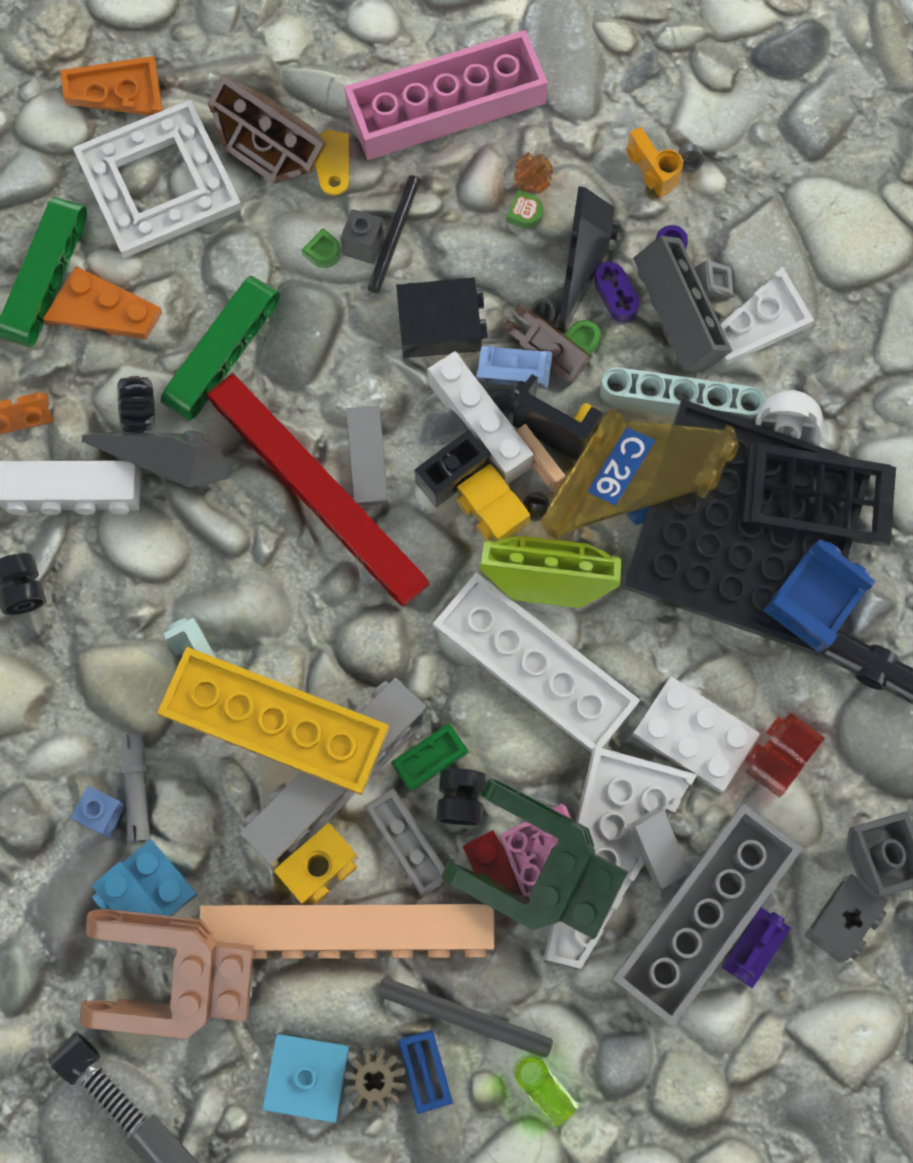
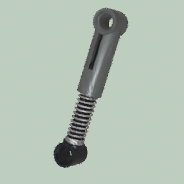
M75 1031L47 1059L51 1067L66 1082L71 1085L77 1083L79 1086H82V1090L87 1089L86 1094H91V1099H96L95 1104H100V1109L105 1108V1114L110 1113L109 1119L114 1118L113 1123H119L118 1128H123V1133L128 1132L127 1138L129 1139L126 1143L145 1163H199L155 1115L146 1118L147 1113L144 1115L141 1113L143 1108L138 1109V1103L134 1105L132 1103L134 1099L129 1100V1094L125 1095L123 1093L125 1089L120 1090V1084H114L116 1079L110 1080L111 1074L106 1075L107 1070H103L102 1065L99 1064L101 1055L79 1032Z

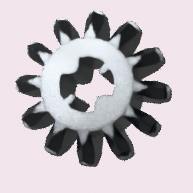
M129 376V378H120L117 383L120 427L124 432L139 433L152 431L155 426V400L152 382L148 377Z

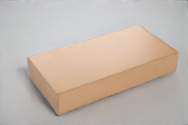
M526 424L518 428L516 432L534 454L533 469L550 491L556 493L564 487L565 474Z

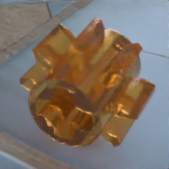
M527 152L517 160L518 165L515 166L517 171L514 172V179L523 191L532 192L536 190L540 194L551 186V175L554 173V169L550 161L543 154L532 156L530 152Z

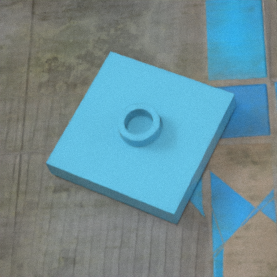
M276 1034L262 1110L336 1123L344 1083L343 1075L346 1072L350 1046Z

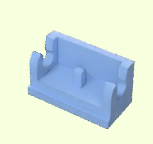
M482 346L476 377L481 382L487 384L517 386L520 381L526 383L530 375L533 374L538 377L537 388L548 389L552 352Z

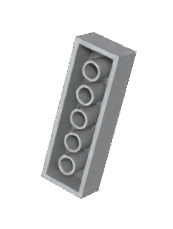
M396 677L390 683L387 681L381 683L371 695L373 700L364 709L359 706L354 710L357 713L390 726L369 780L428 721L427 707ZM295 770L294 773L297 776L287 786L284 783L279 785L268 797L271 802L261 812L257 809L242 823L244 829L240 834L276 869L315 835L356 793Z
M743 803L721 829L609 982L667 1028L674 1027L803 848Z

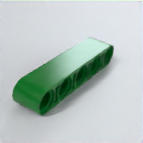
M52 197L49 200L0 315V339L30 348L35 345L44 325L42 319L55 299L87 219V207L85 205L58 197Z
M254 276L247 277L167 384L161 395V404L185 419L193 420L209 400L206 394L224 380L272 314L279 302L280 292Z

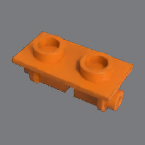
M36 391L33 394L17 397V403L13 404L11 399L0 401V434L54 422L48 408L50 402L47 393L41 394L40 391Z

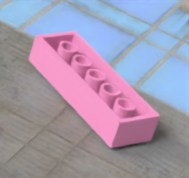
M526 30L347 85L344 88L349 115L366 159L370 160L546 104L548 82Z

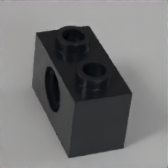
M467 430L414 469L415 483L437 508L457 493L458 485L489 464L490 455L473 434Z

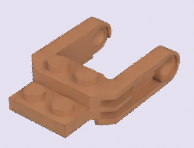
M111 909L93 910L87 914L86 935L90 938L175 948L177 954L173 960L170 1004L118 999L117 1002L104 1000L87 1002V1000H83L80 1009V1024L82 1026L98 1030L187 1039L204 1026L208 1018L246 1022L249 1011L254 945L217 942L213 937V932L202 919Z

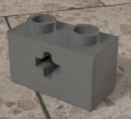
M850 874L839 883L804 936L839 962L848 961L850 957L855 960L866 946L867 942L863 940V937L870 928L875 930L885 918L887 912L883 908L888 900L884 897L876 899L860 885L857 877ZM851 913L854 915L851 922L855 926L846 928L844 926L846 919L842 915Z

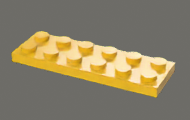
M186 647L157 711V714L163 718L359 795H362L390 728L386 723L190 647Z

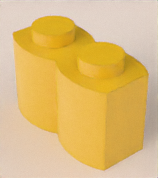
M488 464L457 486L459 496L456 498L457 504L467 516L472 513L479 523L476 524V527L486 541L492 539L493 542H496L500 539L511 537L530 523L529 512L491 464Z

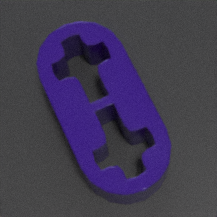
M610 261L602 263L596 270L595 287L613 319L618 322L631 321L638 312L639 298L625 271L619 264ZM608 273L610 277L616 276L615 288H613L609 280L603 281L604 274ZM618 296L621 297L624 304L630 303L628 311L623 307L617 308L619 303Z

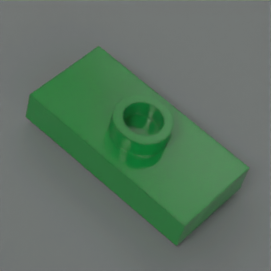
M448 723L391 761V765L411 793L440 774L441 769L449 768L468 755L469 750L451 724Z

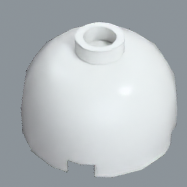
M782 390L773 393L761 404L755 419L756 425L817 446L822 438L824 428L822 410L814 398L804 392Z

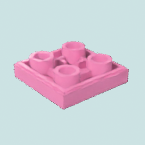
M559 804L552 808L570 818L565 805ZM526 821L501 834L500 837L522 895L530 899V893L552 848L558 844V838Z

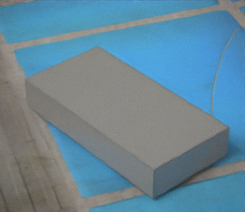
M657 807L629 824L655 888L663 890L690 872L664 809Z

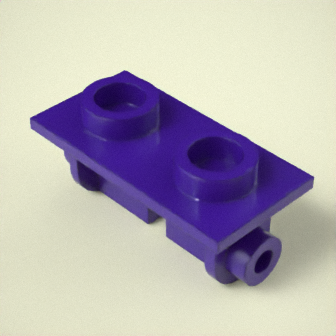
M760 907L721 968L753 989L791 927L784 923L785 919L775 912L769 913Z

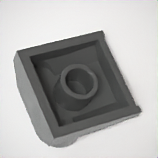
M907 811L849 828L847 851L861 886L876 899L913 887V824Z

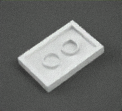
M670 676L632 736L687 772L698 774L696 778L722 794L760 733Z

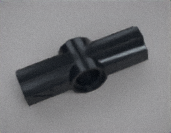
M841 630L836 632L838 636L831 646L824 650L822 657L854 673L855 678L865 686L875 690H886L913 704L912 667L898 661L899 657L883 646L868 645Z

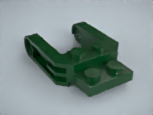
M489 778L481 793L483 798L558 838V844L552 848L530 893V899L485 874L477 875L455 864L453 859H449L441 875L442 879L531 930L561 921L591 939H595L629 871L596 854L595 844L588 827L501 781Z

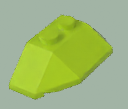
M519 535L503 538L496 542H484L480 570L511 600L582 608L620 586L621 558L610 556L603 550L586 543Z

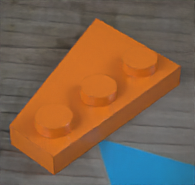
M154 56L60 70L63 97L66 105L149 116L163 111L157 65Z
M76 266L42 320L45 325L50 326L61 324L73 326L74 329L86 331L88 328L106 331L107 334L147 339L163 312L161 307Z

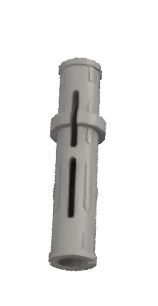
M130 733V736L128 734L121 735L123 766L120 767V775L124 776L128 843L141 842V840L146 842L151 839L149 836L146 774L149 773V765L145 764L144 734Z

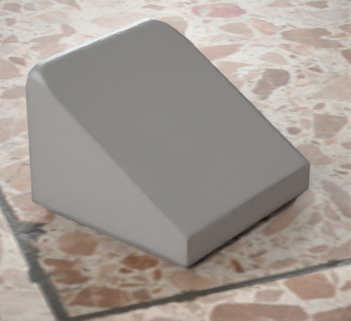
M705 260L694 267L708 299L732 298L734 296L730 266Z

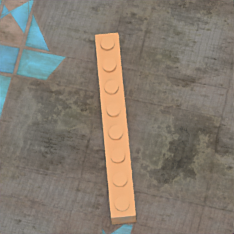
M486 904L200 906V919L213 932V937L216 941L254 945V960L267 959V952H282L281 959H304V952H318V959H340V952H355V959H376L377 952H391V958L411 959L413 958V952H428V958L444 959L450 958V952L464 951V958H486V951H494V909Z

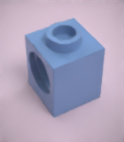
M87 786L70 818L111 839L126 811V806L120 801Z

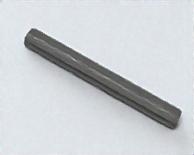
M383 978L380 982L377 995L381 998L544 1058L550 1054L553 1040L549 1037L389 978Z

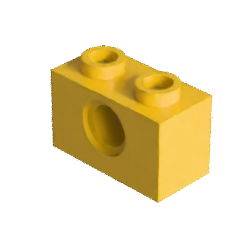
M328 822L273 871L302 905L309 903L316 905L329 894L330 891L327 887L337 878L342 882L357 869L354 863L359 858ZM318 858L326 859L329 863L328 871L320 877L311 875L309 870L310 864Z

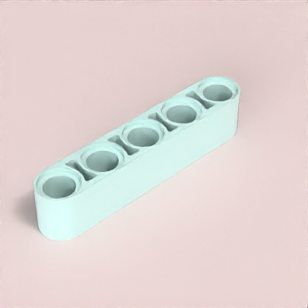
M620 367L607 370L602 378L600 387L602 402L612 408L675 417L680 404L675 394L682 393L688 396L690 399L688 401L754 424L759 408L766 400L761 390L751 386ZM619 384L624 390L615 392L608 385ZM649 388L655 391L657 395L649 397L644 395L641 390ZM716 398L723 405L713 406L707 399ZM741 404H752L756 410L747 411Z

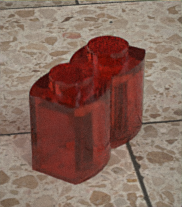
M789 713L784 720L778 716L766 731V734L771 736L765 746L763 747L757 743L745 759L750 763L745 772L779 798L789 788L825 739L792 713Z

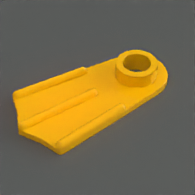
M327 129L319 134L326 145L315 166L323 192L336 196L344 193L349 186V134ZM333 181L340 182L336 187L330 186V183Z

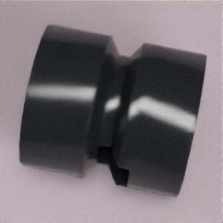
M18 553L0 558V607L5 615H20L32 612L44 606L47 602L42 583L36 580L39 572L34 555L30 553Z
M441 769L439 791L444 795L437 802L436 821L461 826L482 825L483 803L478 798L481 797L485 787L486 774L470 769ZM456 792H465V797L456 796Z

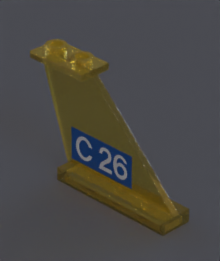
M609 409L540 523L549 536L560 540L565 532L694 491L697 492L699 497L704 499L709 490H714L721 478V470L725 463L731 461L737 453L739 444L734 428L727 425L724 430L630 421L624 420L620 413Z

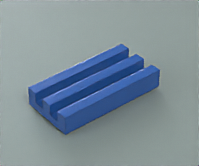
M429 1030L397 1040L417 1114L453 1104L434 1031ZM428 1039L444 1097L437 1100L421 1043V1041ZM412 1043L415 1046L429 1098V1103L422 1104L407 1045Z

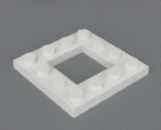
M191 99L73 147L123 259L242 209L241 202ZM176 143L197 190L138 213L117 167Z

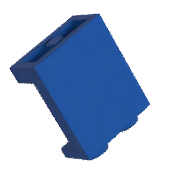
M820 539L807 550L763 610L818 653L831 646L838 636L836 632L864 593L872 588L876 582L869 576L870 574L866 568L860 564L850 562L841 555L842 553L837 546Z

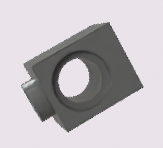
M351 209L341 234L343 255L374 264L384 238L383 218Z

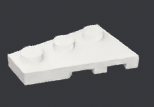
M783 266L774 274L772 279L764 286L762 285L741 308L734 311L721 324L733 350L722 359L725 366L813 325L814 319Z

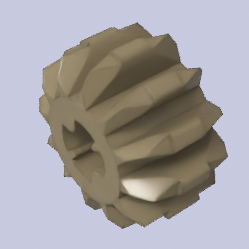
M380 1048L376 1053V1062H372L371 1053L368 1049L363 1050V1058L366 1064L362 1065L358 1059L352 1058L350 1063L358 1070L357 1074L344 1072L343 1075L345 1079L355 1080V1085L344 1088L345 1094L358 1091L359 1095L352 1102L354 1107L359 1106L364 1098L367 1099L365 1113L367 1114L372 1113L374 1101H378L381 1113L387 1112L384 1098L387 1096L393 1104L397 1105L400 1099L391 1092L392 1089L406 1090V1084L394 1082V1077L402 1076L406 1073L405 1069L399 1068L392 1072L390 1068L397 1062L398 1058L392 1055L386 1064L382 1063L385 1051ZM379 1071L382 1072L385 1079L381 1080V1082H385L383 1089L374 1088L371 1091L368 1090L365 1083L369 1082V1080H365L367 1073L376 1074Z

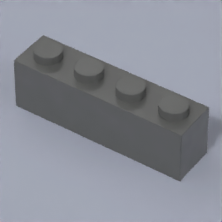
M660 236L633 257L638 268V276L645 283L651 297L650 302L660 316L664 333L670 339L676 352V359L684 371L704 372L733 351L680 238Z

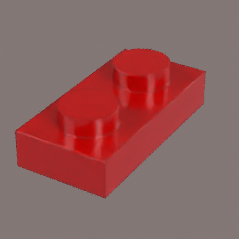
M494 830L462 846V850L475 874H485L522 895L509 858Z

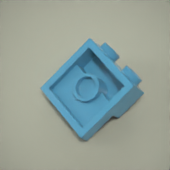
M152 839L124 862L119 861L92 884V887L97 892L92 898L101 909L174 916L198 895Z

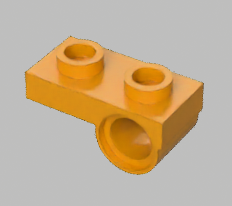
M641 126L630 131L626 147L627 156L643 172V179L648 188L654 189L659 198H661L678 185L683 167V158L678 152L671 149L658 152ZM667 168L670 169L672 172L667 173L662 171L661 169Z

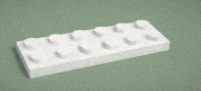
M477 572L433 623L434 629L591 753L594 747L603 748L640 702L639 698Z

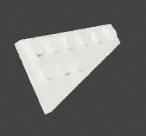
M599 747L593 748L576 822L590 829L597 855L629 872L597 937L591 939L561 921L552 924L544 960L579 969L583 967L602 935L603 928L614 910H617L623 900L624 893L630 883L635 880L645 863L629 824L657 807L664 809L669 820L672 813H675L680 805V800L689 785H692L698 774Z

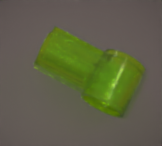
M524 1055L514 1063L512 1072L515 1082L524 1090L555 1129L574 1115L580 1106L547 1068L545 1062L536 1056ZM533 1062L539 1066L540 1076L537 1081L528 1084L523 1082L521 1070L525 1064Z

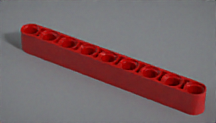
M231 373L206 394L216 410L400 606L404 608L430 585L419 568L235 374Z

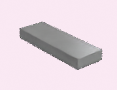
M380 406L346 408L354 501L359 506L388 504Z
M394 788L364 806V810L421 899L446 883L441 877L445 869L444 865Z

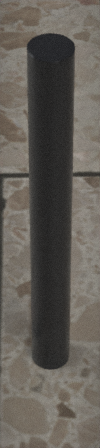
M408 176L368 285V290L373 293H380L420 184V179L417 176Z

